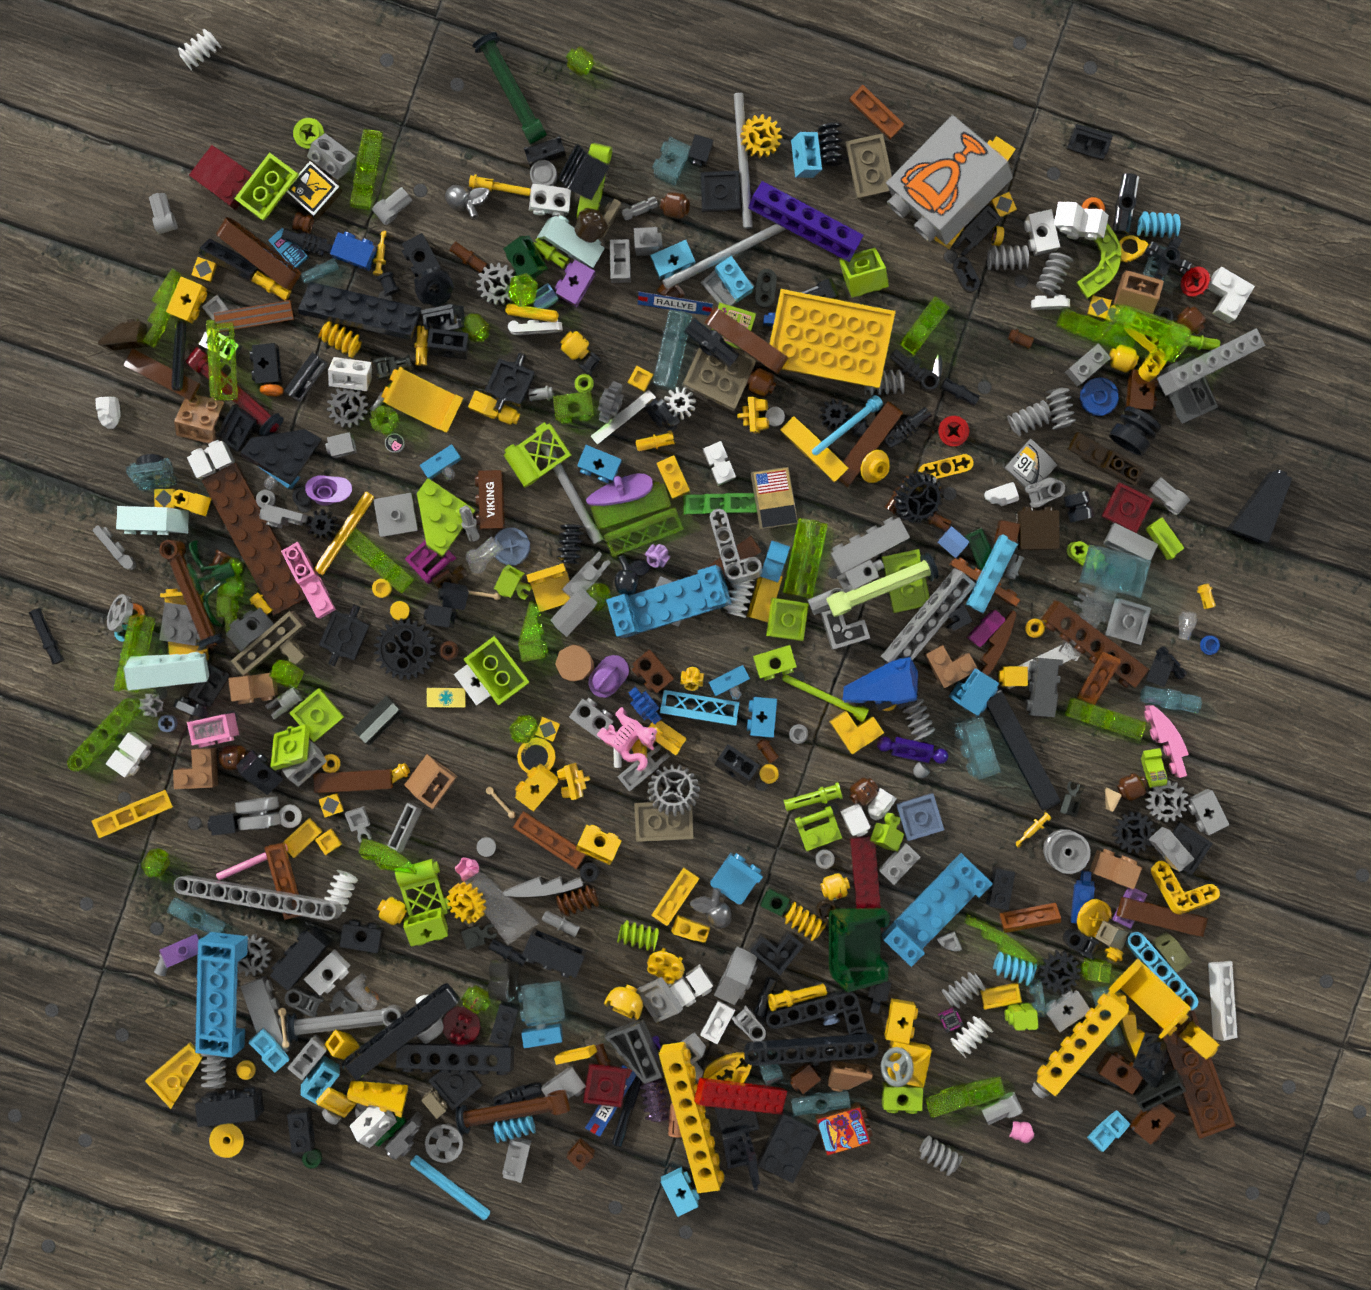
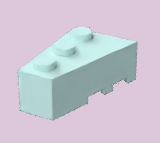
M561 215L548 218L537 238H540V240L545 239L553 244L557 250L560 249L568 254L570 258L579 261L589 268H593L605 249L601 246L602 242L598 239L592 243L583 241L576 235L575 228L568 224L569 220Z
M117 506L116 529L124 530V534H136V531H141L140 534L152 535L153 532H157V535L169 536V533L188 534V510L167 507Z

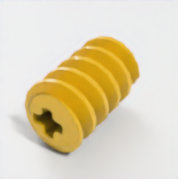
M328 321L325 323L318 335V339L321 338L324 343L328 342V345L331 347L335 345L336 350H341L343 354L348 353V357L353 358L362 344V341H358L360 335L357 334L353 338V331L350 330L346 334L345 326L339 330L340 324L336 323L332 326L333 322Z
M794 901L788 912L784 915L786 918L785 925L792 922L791 928L794 929L798 926V933L805 930L804 937L806 938L811 934L810 941L812 942L819 937L827 922L822 924L821 918L815 921V914L809 916V910L802 912L803 906L796 908V902Z

